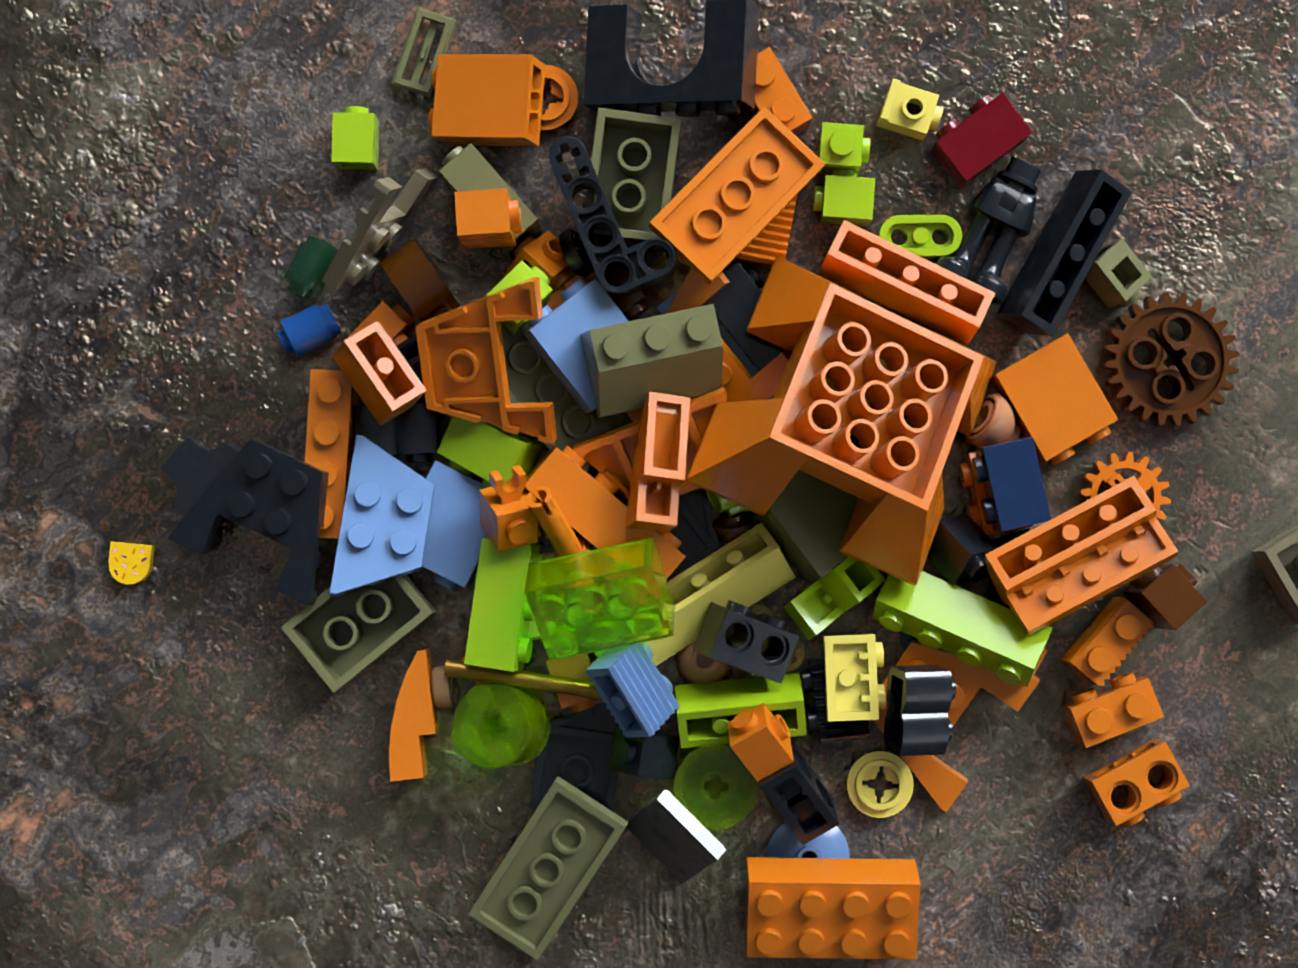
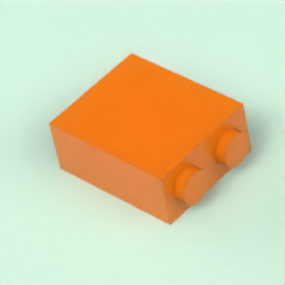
M438 54L437 67L432 72V86L435 91L434 108H431L428 117L429 128L432 132L431 136L446 145H469L471 143L473 146L539 147L546 65L532 54Z
M1068 333L992 376L991 383L997 393L1001 394L1011 404L1015 413L1016 424L1021 427L1022 436L1033 437L1039 463L1050 459L1052 464L1056 465L1075 454L1072 446L1084 439L1087 440L1089 445L1097 442L1111 433L1108 426L1118 420Z

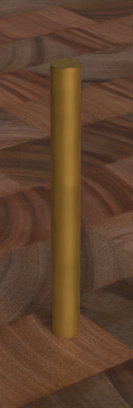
M446 660L444 676L600 700L603 698L598 695V690L594 688V683L588 680L521 670L510 672L466 665L464 662Z

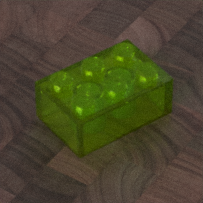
M653 538L529 563L524 593L549 661L674 636L675 605Z

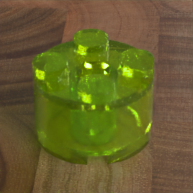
M499 683L474 686L461 699L456 708L451 733L452 743L471 763L479 767L497 769L523 765L539 756L547 744L550 734L549 717H546L542 705L544 702L532 689Z
M730 743L707 744L688 749L679 760L673 779L675 798L706 829L723 830L739 823L754 808L758 797V782L731 749ZM713 775H720L721 781L727 783L726 787L719 788L718 794L713 795L710 793L709 787L704 786V782L711 781Z

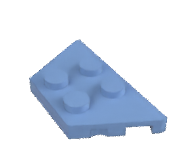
M356 435L330 587V596L334 597L344 595V592L366 585L373 586L385 582L388 578L398 575L411 574L420 571L422 568L434 484L362 435Z

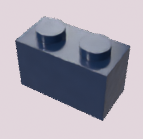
M1022 437L975 448L977 458H972V468L977 483L983 482L986 499L981 500V508L986 524H992L993 530L1002 532L1051 520L1033 437Z

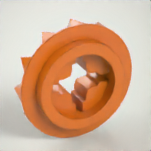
M552 65L545 66L544 89L547 87V82L550 83L552 97L563 102L549 103L548 109H545V114L541 116L540 131L558 130L562 125L571 121L578 106V90L575 82L567 72Z

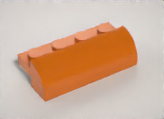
M1135 476L985 554L987 570L1004 605H1009L1027 636L1177 557V548L1157 520V510Z

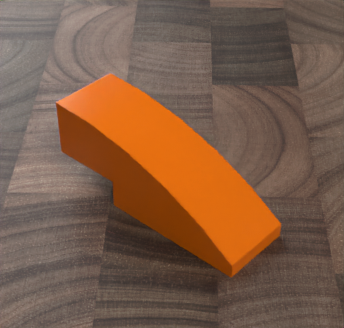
M650 391L646 395L631 475L626 524L628 528L667 533L677 526L680 484L685 481L690 397Z
M430 648L421 649L416 652L405 674L396 700L389 744L390 782L424 778L428 774L423 735L436 734L440 731L437 708L434 706L432 695Z

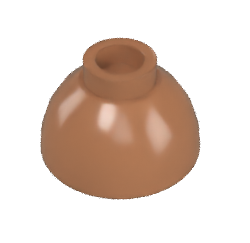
M999 393L985 396L972 434L969 436L965 435L967 443L975 447H983L1018 439L1021 427L1016 424L1014 410L1007 399Z
M695 642L675 654L676 669L680 676L689 684L722 681L731 668V665L709 658L693 650Z

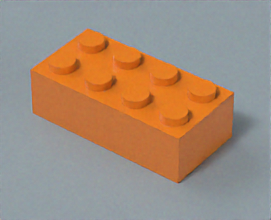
M747 857L745 904L746 956L750 958L916 960L921 883L915 859Z

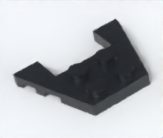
M250 439L172 531L169 540L199 554H208L223 517L228 518L291 548L290 555L275 590L306 605H314L317 599V589H314L316 568H320L321 552L318 551L320 526L324 527L329 473L261 441Z

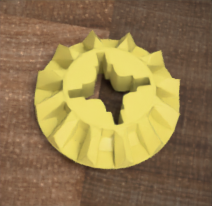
M883 750L865 753L852 764L846 779L848 795L854 806L862 813L875 818L890 817L902 811L910 801L914 787L913 776L908 765L897 755ZM880 766H882L884 779L891 781L892 784H897V787L890 786V788L883 789L879 802H877L875 789L867 784H862V782L876 779L877 772L880 771Z

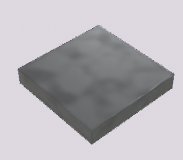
M666 789L628 819L626 828L682 884L717 861L726 851L725 847Z

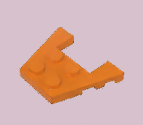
M691 268L666 314L703 306L730 281L721 272L708 285ZM721 338L723 344L722 387L727 392L726 402L763 400L775 396L791 356L787 350L780 353L753 376Z
M532 277L420 322L415 327L423 386L427 390L424 393L427 409L475 423L483 421L500 426L503 431L516 435L521 432L538 437V441L547 444L556 441L558 437L553 402H510L500 321L539 320L543 316L539 277Z
M913 639L894 665H938L951 671L956 685L955 698L951 701L948 711V718L952 723V727L980 688L985 689L1018 712L1040 682V678L1033 675L1028 687L1019 683H1007L990 670L981 666H969L961 662L954 654L940 648H928ZM888 675L882 682L885 685L886 709L879 710V720H873L883 734L888 709ZM934 755L901 756L938 806L947 813L967 785L968 779Z

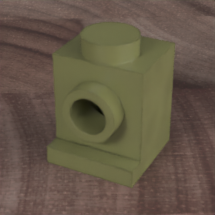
M1120 238L1102 246L1085 279L1108 308L1119 304L1125 308L1141 297L1143 292L1140 288L1152 276L1124 239Z

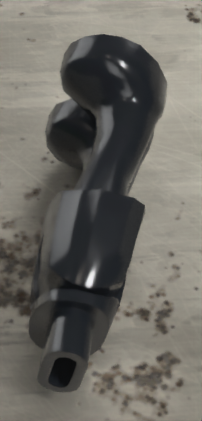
M1011 157L1006 170L999 171L997 176L992 178L972 201L969 211L974 218L957 251L952 257H940L935 262V264L969 279L972 266L990 229L997 230V235L982 265L972 279V282L995 292L991 304L1002 305L1007 295V287L1000 280L1006 259L1017 238L1025 237L1030 233L1037 200L1035 194L1038 191L1035 183L1041 173L1038 167L1016 157Z

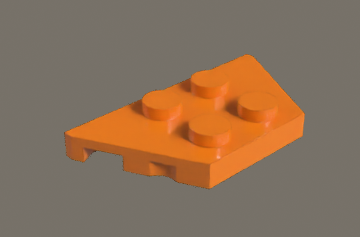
M724 387L690 400L685 480L715 405L727 400V392ZM641 419L584 440L573 446V450L596 468L617 488L621 489L628 500ZM683 481L680 484L679 496L700 487Z

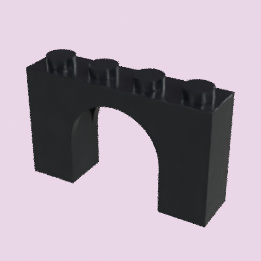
M706 0L704 47L701 58L689 75L676 83L664 86L649 84L641 69L642 15L627 4L589 6L584 106L598 113V108L658 116H661V112H675V115L680 117H699L701 111L715 110V114L721 116L740 115V110L755 109L759 9L749 0Z

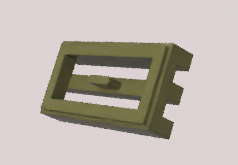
M417 7L391 83L394 88H402L410 93H417L432 100L434 94L432 72L437 67L438 54H447L457 26L456 19ZM424 19H427L431 22L411 81L404 78ZM442 24L445 27L424 86L420 84L439 25Z

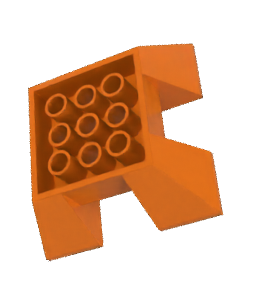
M777 256L774 259L746 329L747 332L792 352L774 399L717 403L685 481L763 516L798 470L858 497L839 552L915 586L918 583L944 511L942 470L957 431L967 436L972 434L998 362L927 327L919 326L869 302L848 289ZM879 358L886 362L888 370L882 367ZM826 378L833 381L836 391L827 385ZM865 396L872 400L874 409L867 405ZM904 414L910 418L913 427H910L905 422ZM850 434L858 439L860 448L851 442Z

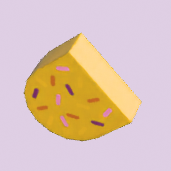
M111 541L108 563L109 571L113 578L126 585L139 584L146 580L153 568L155 545Z

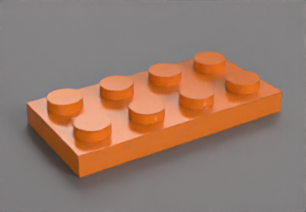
M764 106L649 222L648 227L660 239L669 242L675 253L710 285L823 169L825 163Z

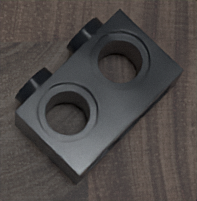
M728 600L726 607L711 602L693 650L717 661L782 683L799 638L798 635L785 630L787 622L765 613L761 620L750 617L751 608ZM734 624L733 635L728 640H725L727 628ZM769 637V646L766 651L761 653V645Z
M791 741L794 762L758 782L761 790L804 845L838 826L839 821L831 794Z

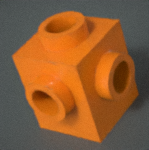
M549 230L535 240L531 236L526 238L515 250L514 255L516 258L504 273V276H506L522 260L530 268L532 266L538 267L550 280L549 286L553 289V292L563 287L573 277L569 273L571 268L562 254L559 238H556Z

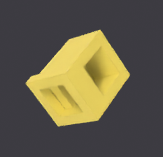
M893 78L888 87L876 126L923 141L928 130L936 132L944 109L937 106L939 95L900 83L901 80ZM908 103L918 105L921 108V112L917 115L910 114L907 111L906 105Z

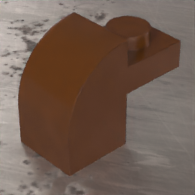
M414 239L380 262L386 274L420 322L460 307Z

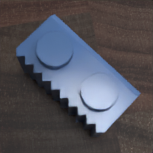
M639 637L616 639L585 672L590 677L589 681L594 683V688L598 690V695L603 697L602 701L607 704L606 708L611 711L610 715L615 717V722L619 724V728L623 730V735L627 738L651 737L655 734V731L660 729L661 725L665 724V720L675 713L674 710L680 708L672 694L673 686L671 682L660 674L652 661L653 653L650 647L641 641Z

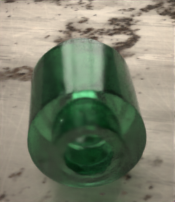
M308 236L305 243L299 244L283 277V280L289 284L287 291L307 301L310 300L312 295L321 297L327 285L322 279L338 250L323 240Z

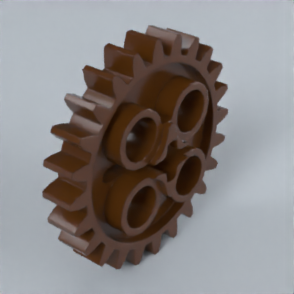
M1164 292L1160 295L1157 305L1154 298L1150 295L1143 299L1144 310L1136 303L1128 307L1132 319L1122 314L1116 318L1122 330L1111 329L1107 332V335L1115 341V344L1102 347L1103 352L1112 355V360L1101 364V368L1113 370L1114 375L1105 381V385L1118 384L1120 389L1112 398L1114 400L1123 397L1128 399L1124 408L1126 413L1138 407L1140 409L1138 421H1146L1151 414H1154V425L1159 427L1164 424L1168 416L1171 426L1178 427L1181 425L1183 415L1189 424L1197 422L1196 410L1205 417L1213 414L1209 402L1216 405L1223 404L1225 400L1219 393V390L1229 391L1234 388V385L1225 378L1228 375L1239 373L1238 368L1228 364L1230 359L1240 355L1238 351L1228 350L1227 344L1235 340L1236 336H1223L1221 331L1226 327L1228 321L1223 320L1215 323L1212 320L1217 310L1215 307L1204 313L1200 311L1202 306L1201 298L1194 300L1188 306L1186 293L1177 295L1174 303H1172L1169 293ZM1170 321L1177 322L1183 329V337L1180 342L1172 340L1167 334V325ZM1149 329L1155 332L1157 342L1148 335ZM1136 344L1143 345L1148 349L1150 359L1147 365L1138 364L1134 360L1133 349ZM1174 353L1177 359L1172 363L1173 366L1166 367L1163 361L1168 357V354ZM1194 355H1199L1206 361L1207 370L1203 376L1197 375L1191 368V360ZM1160 378L1169 380L1173 386V395L1169 400L1162 398L1158 394L1157 383ZM1183 378L1192 385L1191 391L1186 389Z

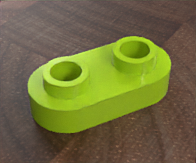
M896 215L887 219L878 233L879 237L893 243L891 240L893 232L899 231L903 233L905 243L897 246L922 258L950 256L957 250L962 241L960 225L955 219L947 215ZM933 232H943L946 236V243L943 245L936 244L932 239Z

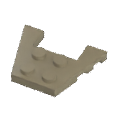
M428 168L415 170L392 206L391 204L402 189V186L390 177L376 180L369 192L374 196L372 202L367 209L362 207L354 220L359 226L350 240H343L322 281L335 291L349 285L355 286L363 279L368 281L380 266L381 261L378 260L386 248L391 247L403 230L404 224L439 177Z

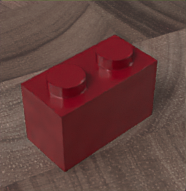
M1003 92L993 100L989 95L984 96L968 109L971 113L969 118L961 124L954 119L935 134L939 140L936 141L931 150L960 189L1023 143L1033 132Z

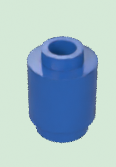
M327 303L320 307L314 304L281 320L283 329L276 332L286 353L289 354L295 351L298 358L334 342L332 337L341 334Z

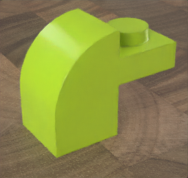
M848 556L822 578L810 583L783 608L808 640H810L845 611L860 603L885 582L886 579L878 569Z

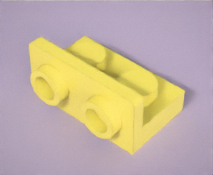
M872 633L823 636L827 721L879 720V710L886 709L885 685L878 684L877 667H884L883 643L876 642L875 634Z

